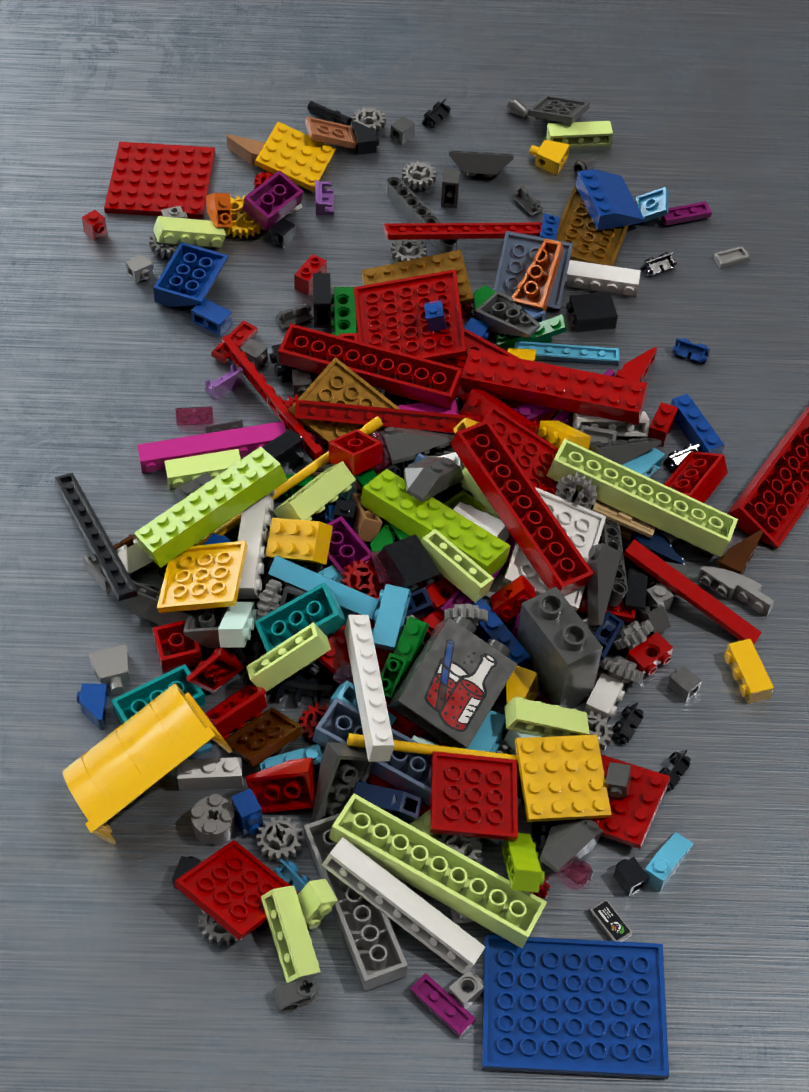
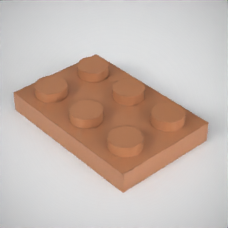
M306 117L305 124L309 137L313 141L355 149L357 142L351 126Z

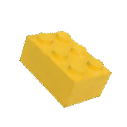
M272 518L265 556L274 559L276 555L291 562L326 565L333 526L320 521Z

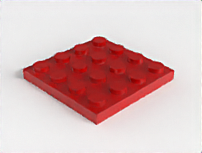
M433 751L431 755L430 833L516 841L518 838L517 760Z
M601 754L605 781L610 762L631 765V781L627 798H614L608 795L612 814L609 818H593L588 820L596 822L599 828L603 830L602 837L641 849L670 783V776ZM560 820V822L572 821V820Z
M235 840L179 877L174 884L179 891L239 941L268 920L261 896L272 889L290 886Z

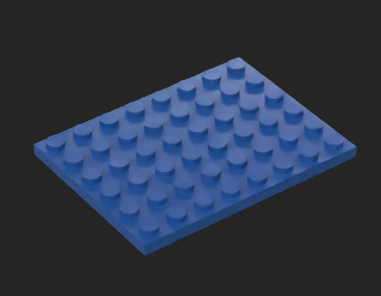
M499 935L484 936L482 1069L668 1079L669 1061L663 944L528 937L522 949Z

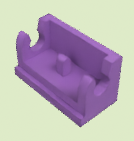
M315 180L316 215H334L333 189L324 188L325 186H332L331 182Z
M235 363L230 366L231 371L210 383V379L205 381V391L215 400L244 383L243 369L239 367L236 370Z

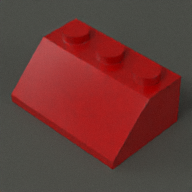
M246 685L205 714L223 739H225L234 729L237 730L245 726L247 720L262 714V710L267 708L266 691L262 687Z

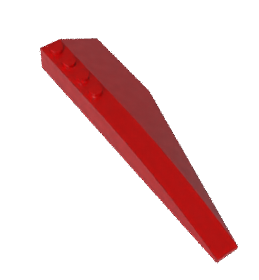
M809 406L782 438L727 513L737 518L736 526L750 535L759 530L764 531L761 541L775 549L779 548L809 504Z

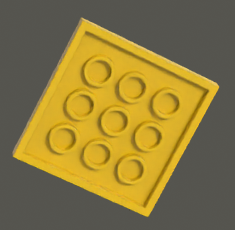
M278 121L257 156L254 165L273 174L280 170L293 183L314 192L315 180L320 181L336 148L321 141L315 142L310 139L309 135Z
M246 541L192 546L167 564L157 605L159 613L236 606L248 548Z
M597 734L515 739L514 743L527 822L609 818L612 815L607 787H605L606 781Z

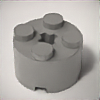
M212 794L199 800L191 810L193 832L201 843L219 846L228 842L233 837L236 827L235 812L232 804L219 794Z

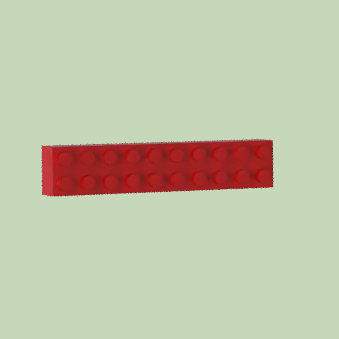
M291 323L278 350L279 364L320 375L336 357L371 386L386 389V392L450 410L461 384L462 368Z
M473 349L469 351L460 377L461 389L463 391L470 392L471 389H483L494 397L639 425L647 397L648 385L645 382Z
M489 420L457 431L450 445L548 590L557 587L562 595H565L585 586L593 576V571Z

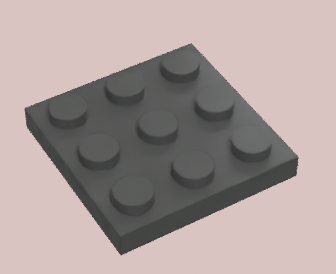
M546 95L528 110V116L534 117L537 120L548 119L550 122L560 121L563 124H572L589 109L590 102Z

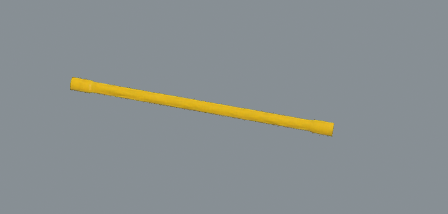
M376 416L359 430L370 435L382 427L383 423ZM329 451L277 487L276 494L272 498L273 501L329 462ZM242 512L196 543L195 546L204 545L213 533L221 536L234 529L241 522Z
M349 733L347 746L366 748L364 735ZM394 740L393 751L432 755V752L436 751L517 760V755Z

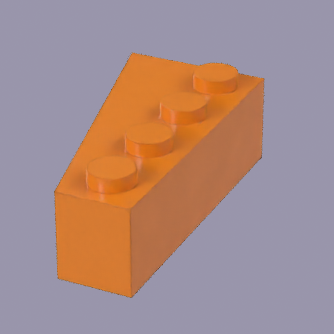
M549 239L544 240L531 266L528 267L524 278L517 286L514 295H512L515 304L533 307L546 312L564 250L562 242Z

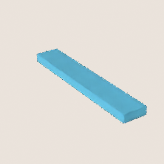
M515 342L514 348L537 350V360L619 366L620 362L619 348L539 342Z
M276 555L268 574L306 591L325 582L334 592L340 606L361 615H369V618L373 620L375 611L380 605V601L374 597Z

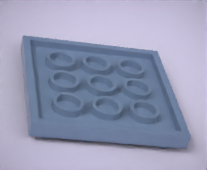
M506 231L494 286L495 292L499 291L510 297L514 295L517 286L524 278L528 267L531 266L535 255L547 238ZM558 241L562 242L564 250L547 305L548 309L559 311L573 243Z

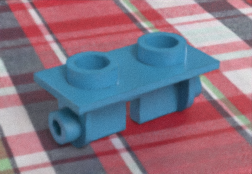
M280 859L284 865L277 866L274 872L288 884L293 881L294 883L291 886L294 885L295 890L299 894L305 885L312 880L306 875L302 877L297 872L300 868L293 861L287 862Z

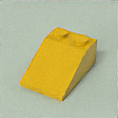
M516 665L506 682L507 704L514 697L535 701L539 693L536 672Z

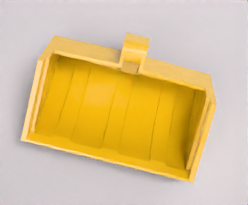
M176 683L63 770V776L70 792L88 819L85 825L92 834L112 845L117 842L110 834L112 829L107 821L212 739L228 753L232 752V749L189 692L184 694Z

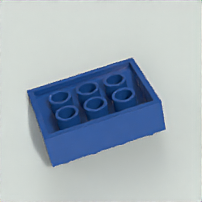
M596 169L578 171L576 188L597 231L644 222V218L622 176Z
M181 242L153 287L155 303L169 307L202 304L229 256Z

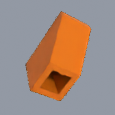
M230 193L207 195V214L214 226L231 228Z

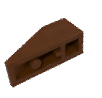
M759 530L729 548L725 555L719 557L717 562L719 568L743 575L761 541L764 531Z

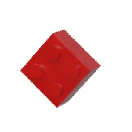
M358 429L328 442L329 462L336 465L343 461L353 476L383 463L382 442Z
M186 620L152 628L163 674L186 664L187 668L197 666L202 661L199 643L188 638L183 633Z

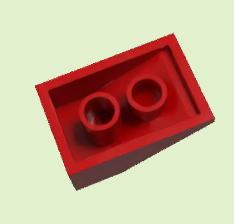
M219 647L213 651L208 659L199 662L197 668L186 679L188 682L214 693L244 669V667L231 649Z
M312 757L292 759L246 776L248 789L251 788L262 808V813L314 808L318 779Z

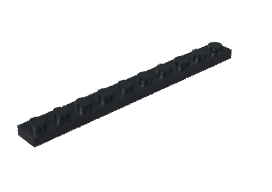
M70 473L55 477V484L118 601L138 596L137 588L74 474Z

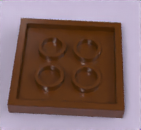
M271 707L224 740L235 755L241 757L254 767L261 764L273 753L279 752L288 743L295 741L304 733L302 725Z

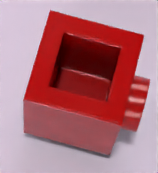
M96 210L82 217L83 230L94 241L107 233L105 217Z

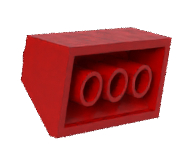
M691 451L664 485L705 503L728 474L724 454Z

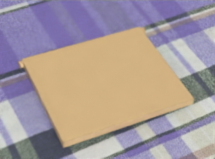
M596 499L592 511L606 516L608 520L652 538L655 526Z

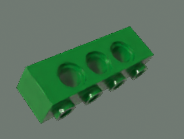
M334 287V294H331V304H334V307H331V317L335 319H331V330H335V332H332V334L340 336V334L356 333L354 287Z

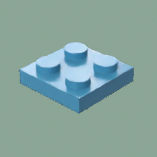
M667 187L636 196L637 206L644 218V222L668 214L669 191Z

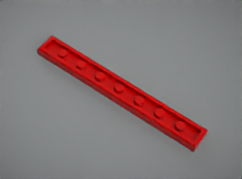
M635 539L623 553L625 557L740 641L751 639L754 645L761 635V631Z

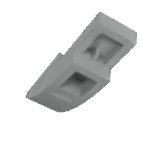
M703 566L700 569L698 580L703 585L716 591L720 596L728 600L735 596L741 602H745L766 617L771 612L774 600L760 592L761 584L744 575L721 568Z

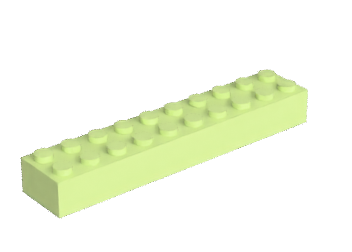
M564 439L552 462L547 477L560 482L562 477L567 478L568 474L575 477L576 473H578L580 478L586 475L585 480L591 479V486L596 485L595 492H598L597 500L685 540L694 546L700 547L711 554L722 557L732 538L738 521L737 518ZM578 485L576 490L580 491L581 485Z
M354 793L332 825L329 839L338 843L343 837L390 874L522 949L547 904L545 900L530 892L512 890L509 880Z

